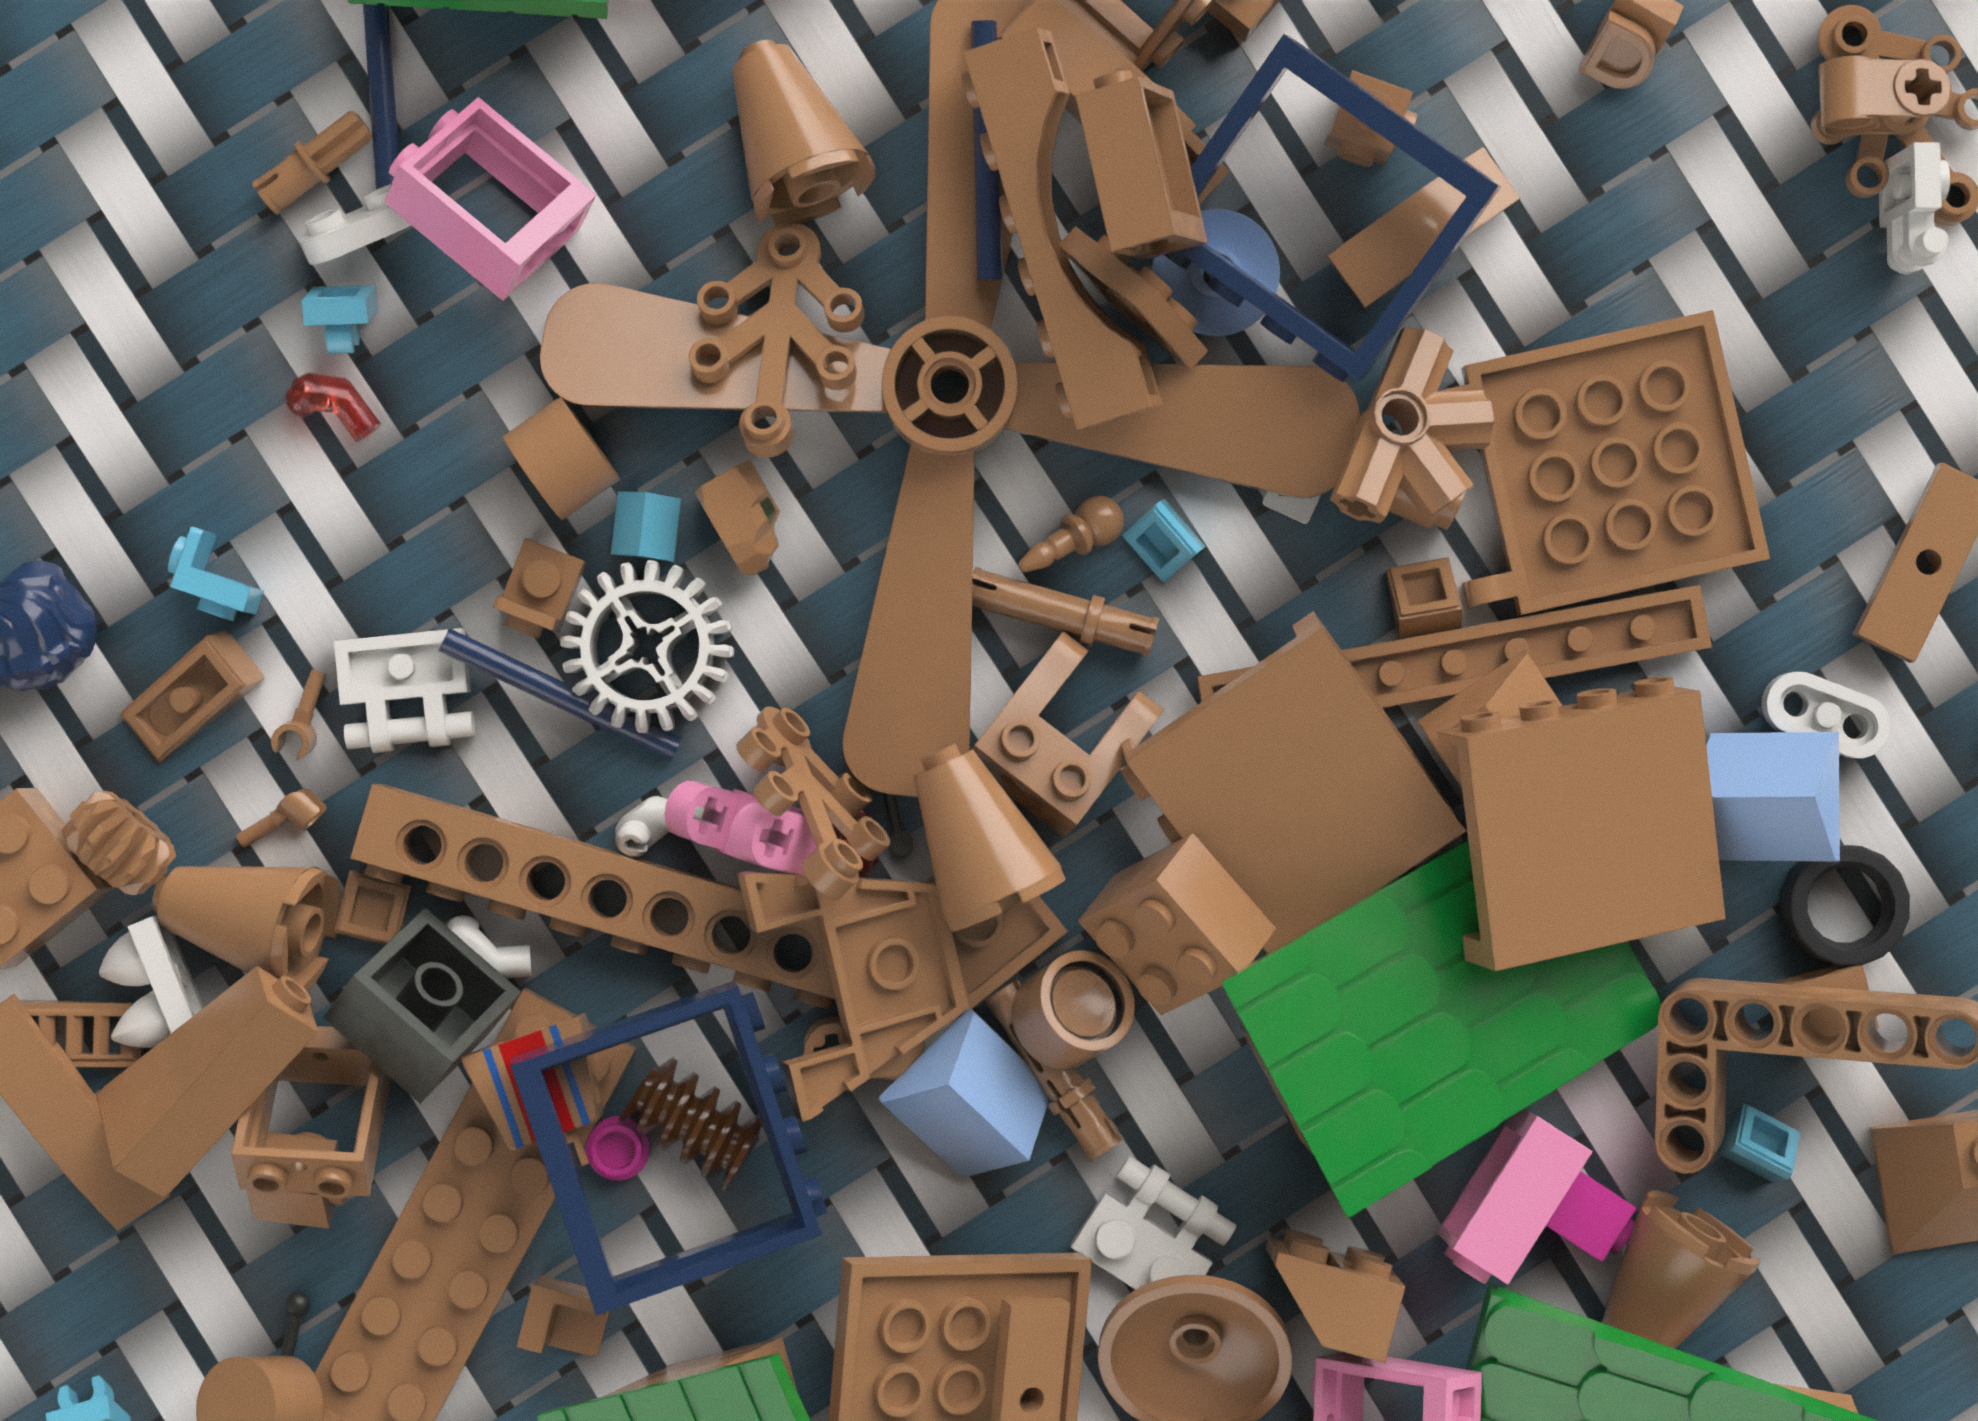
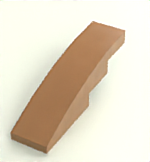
M13 994L0 1003V1095L77 1189L119 1231L170 1197L172 1192L164 1198L113 1170L97 1094L100 1090L95 1093L92 1092L59 1043L57 1042L54 1045L49 1043L16 994Z

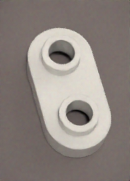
M391 184L367 194L363 198L366 206L345 215L342 214L340 208H333L307 220L304 224L308 232L302 235L298 241L309 264L316 265L330 261L411 226V224L384 203Z
M1790 672L1779 675L1767 685L1762 696L1761 706L1764 718L1774 730L1779 733L1839 732V756L1845 758H1866L1876 754L1885 746L1890 735V717L1885 707L1878 700L1810 673ZM1790 692L1797 693L1803 701L1802 710L1796 716L1789 715L1783 706L1784 698ZM1851 714L1857 716L1862 723V731L1854 739L1849 738L1843 730L1844 720Z

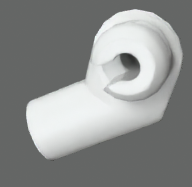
M659 796L649 797L622 816L615 828V844L621 853L629 857L641 856L647 852L650 846L670 832L664 815L667 798ZM697 807L694 817L702 819L705 808Z
M456 916L446 925L506 979L532 977L530 945L495 947L478 929L479 922L470 916Z

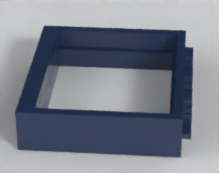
M1283 34L1192 165L1191 171L1197 198L1287 69L1463 193L1466 198L1356 351L1207 244L1164 256L1186 270L1194 262L1213 276L1208 286L1222 298L1237 307H1240L1242 302L1247 300L1265 313L1260 324L1275 336L1290 345L1296 337L1300 338L1318 351L1312 361L1321 369L1341 382H1344L1349 374L1359 381L1366 377L1502 186L1295 39Z
M735 980L511 1058V1068L596 1316L822 1235L816 1217L828 1212L816 1176L804 1180L796 1159L797 1155L807 1152L795 1115L786 1118L782 1117L775 1094L786 1091V1086L774 1053L762 1057L754 1032L766 1029L754 993L750 992L741 996ZM724 1009L792 1213L613 1276L544 1071Z

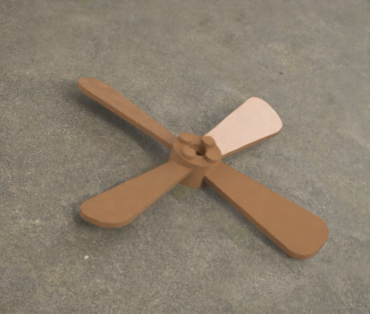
M938 0L933 8L930 20L925 321L907 330L896 341L892 349L823 334L832 345L844 346L854 356L857 377L852 385L843 390H831L825 387L819 379L817 368L792 340L790 344L782 403L788 411L887 413L897 433L911 445L842 743L846 763L853 775L868 788L886 794L918 797L914 775L925 770L920 758L953 743H956L960 754L970 750L974 464L976 453L990 446L1005 430L1287 497L1305 499L1322 495L1335 487L1354 442L1355 425L1360 417L1356 396L1346 381H1339L1318 366L1195 365L1190 370L1184 364H1151L1163 406L1093 428L1077 430L1074 419H1065L1057 400L1055 386L1056 383L1062 382L1057 363L1014 362L1005 343L991 330L1002 280L977 281L973 107L966 97L961 72L968 69L963 52L972 49L971 22L977 20L996 21L997 40H999L998 37L1032 0ZM1000 177V181H1001V196H1003V195H1005L1006 193H1005V190H1004V187H1003V183H1002V180H1001V177ZM1001 214L1004 275L1013 234L1007 229ZM589 283L569 290L552 306L544 327L540 364L543 376L552 390L564 400L578 406L745 410L756 399L763 341L731 364L727 375L723 379L713 383H706L697 379L693 374L688 358L690 348L694 343L704 338L719 340L749 316L736 314L735 318L727 324L712 325L703 319L697 304L605 283ZM708 354L700 360L699 365L704 367L713 366L719 361L720 356ZM840 361L833 362L826 368V371L830 374H839L848 365ZM946 371L960 373L965 377L969 385L966 396L953 404L939 401L931 391L934 379Z

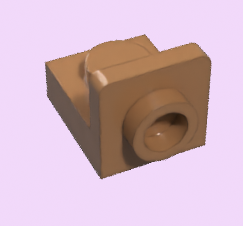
M525 538L502 597H496L493 608L508 613L504 626L540 639L543 628L560 633L587 562Z

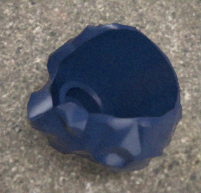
M40 560L25 562L0 581V686L3 688L19 689L20 691L33 689L47 690L55 684L63 683L72 672L84 663V660L91 655L98 633L94 610L90 604L85 602L78 590L67 581L62 568L54 563Z

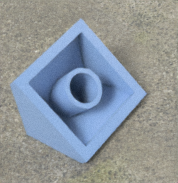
M1839 732L1710 733L1706 747L1719 860L1840 861Z
M971 1008L964 1012L878 1097L887 1109L962 1178L1029 1161L1049 1102L1048 1096L1029 1065Z

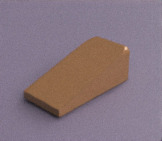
M223 630L202 639L128 705L120 715L160 763L248 694L264 679V676L228 631Z

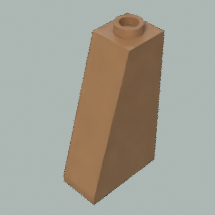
M256 966L104 1086L97 1094L113 1170L166 1198L318 1033L310 1007L312 1000L306 989L291 977L283 975L278 979Z

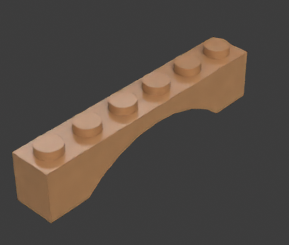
M1034 27L963 52L968 67L967 70L961 72L963 88L970 105L974 109L980 107L987 130V132L980 135L982 151L989 168L992 171L999 170L1006 193L999 197L1000 211L1011 234L1017 232L1025 256L1018 259L1019 274L1028 295L1036 294L1043 316V320L1037 321V333L1048 358L1055 357L1062 382L1056 383L1055 389L1063 416L1066 420L1074 419L1076 429L1081 430L1163 406L1145 343L1120 327L1093 300L1073 270L1068 256L1058 246L1062 241L1059 236L1052 201V158L1058 125L1070 93L1052 33Z

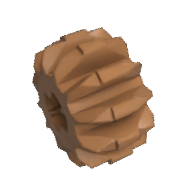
M95 791L86 802L82 801L69 816L71 819L62 829L68 849L79 857L80 862L87 865L96 876L106 880L113 888L118 887L122 892L129 895H143L152 884L156 885L169 870L167 867L176 857L170 838L158 828V825L149 820L142 811L137 810L126 799H120L113 792Z

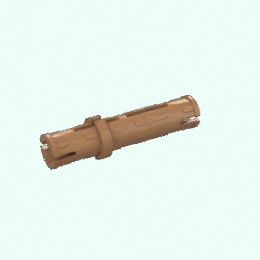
M975 567L972 581V607L1057 631H1064L1065 633L1081 637L1080 644L1092 647L1093 642L1096 641L1143 654L1142 656L1147 658L1149 657L1159 618L1154 616L1152 618L1105 605V598L1093 595L1092 600H1087Z
M1016 979L984 1000V1003L999 1021L1008 1038L1043 1087L1044 1092L1051 1101L1047 1106L1054 1116L1060 1114L1079 1141L1078 1143L1086 1153L1089 1161H1092L1116 1146L1124 1138L1112 1121L1109 1120L1092 1093L1096 1087L1089 1077L1083 1079L1076 1067L1057 1069L1044 1065L1034 1059L1023 1048L1015 1034L1012 1023V1004L1015 994L1021 986L1019 980Z

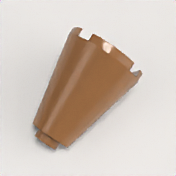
M772 40L757 41L744 48L739 55L740 59L732 68L751 202L758 220L764 223L766 215H771L775 226H781L786 223L800 224L809 222L842 208L838 196L854 187L857 197L865 192L875 179V166L871 156L788 45L775 44Z
M953 743L920 758L925 770L914 775V781L942 916L951 932L970 927L1003 913V909L1020 901L1025 903L1066 880L1061 864L973 749L960 754L956 743Z
M178 866L168 876H163L157 883L153 893L152 906L153 910L157 913L160 925L170 932L246 973L258 966L278 979L283 975L291 977L307 991L316 983L329 958L318 955L325 936L335 939L337 937L334 929L342 899L340 883L337 878L326 875L329 871L318 867Z
M1652 1190L1646 1194L1641 1202L1601 1323L1676 1349L1754 1274L1761 1262L1759 1258H1748L1753 1251L1749 1243L1708 1212L1699 1207L1695 1209L1693 1214L1674 1209V1206L1679 1197L1670 1193Z

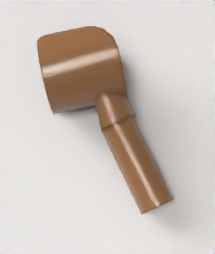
M311 669L299 706L295 709L292 720L281 725L272 735L271 746L275 753L284 746L288 730L297 732L302 739V748L298 753L297 760L303 758L314 749L317 743V734L311 725V721L326 674Z
M306 788L300 789L285 796L279 802L276 809L270 812V815L238 833L237 840L245 848L281 827L287 820L302 833L326 812L327 806L311 790Z

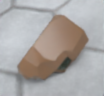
M748 460L703 484L695 491V494L742 574L754 576L768 569L769 561L779 546L774 525L780 510L753 463Z

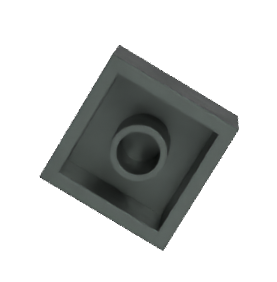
M425 908L353 975L323 1018L421 1104L462 1062L461 1058L472 1052L490 1034L522 992Z

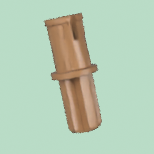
M349 111L307 144L300 140L294 143L296 150L285 157L274 168L258 179H255L252 185L266 205L276 215H279L285 208L295 202L298 197L319 182L329 183L331 179L328 173L368 144L372 139L371 130L357 113Z

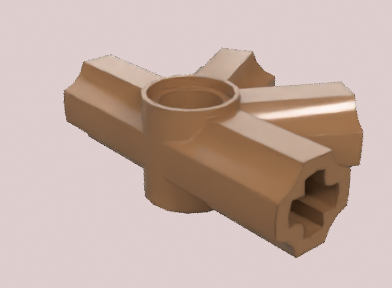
M1404 327L1399 331L1368 408L1356 421L1354 442L1330 497V500L1338 506L1340 512L1358 521L1367 520L1381 523L1386 518L1400 485L1423 518L1427 520L1474 486L1449 451L1484 449L1489 446L1494 424L1491 400L1486 398L1483 390L1437 392L1454 351L1446 344L1444 337L1427 329ZM1382 414L1390 415L1398 421L1402 429V436L1393 434L1386 428L1382 420Z

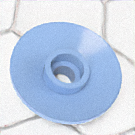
M1226 209L1201 210L1208 241L1207 245L1271 291L1277 293L1280 278L1279 259L1273 242L1263 228L1249 217L1235 211ZM1164 255L1153 259L1152 271L1173 291L1169 297L1181 304L1198 321V324L1192 330L1193 333L1212 337L1232 335L1252 326L1265 314L1247 300H1244L1240 307H1237L1222 298L1205 283L1203 279L1205 270L1194 262L1186 270Z

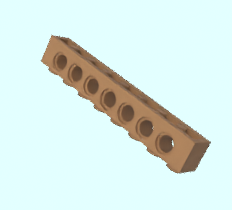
M371 785L350 857L351 859L367 863L365 875L396 884H402L404 874L428 881L426 892L435 896L463 902L465 893H471L490 899L487 910L500 915L524 920L527 910L550 916L549 928L562 933L585 938L588 928L612 934L610 946L624 951L647 956L649 946L674 952L671 962L674 965L701 973H708L710 965L715 964L735 970L733 981L735 980L736 983L763 991H770L773 981L797 988L795 1000L825 1009H831L835 996L816 917L757 933L750 930L740 887L640 858L629 857L623 853L389 785ZM423 826L435 830L441 840V851L438 857L431 863L420 861L414 855L411 848L414 833ZM483 844L495 847L503 858L502 871L492 881L480 878L472 866L473 855ZM544 862L557 865L565 877L564 888L560 895L554 899L540 895L533 884L534 872ZM604 880H612L619 883L626 892V906L618 916H607L601 913L595 905L594 892L597 886ZM664 898H674L681 901L688 911V923L681 933H666L656 923L655 910ZM736 916L744 920L748 925L750 941L744 950L731 952L724 949L718 943L716 927L723 917ZM798 934L810 943L812 958L806 967L795 970L785 967L780 962L777 956V945L783 936Z

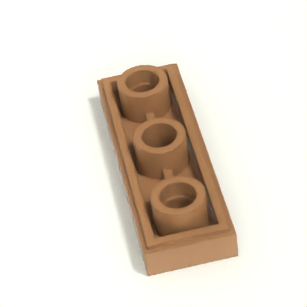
M1943 462L1936 464L1852 635L1908 663L1916 661L1978 536L1977 479ZM1920 552L1927 554L1931 560V569L1927 574L1921 573L1916 565V559Z
M1061 1297L1002 1299L990 1421H1059L1071 1303ZM1027 1390L1025 1396L1020 1399L1023 1392Z

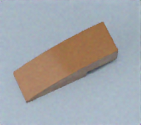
M1484 147L1464 160L1502 187L1465 239L1520 200L1517 192ZM1437 177L1327 255L1328 261L1364 311L1408 279L1466 198L1463 193L1440 177Z

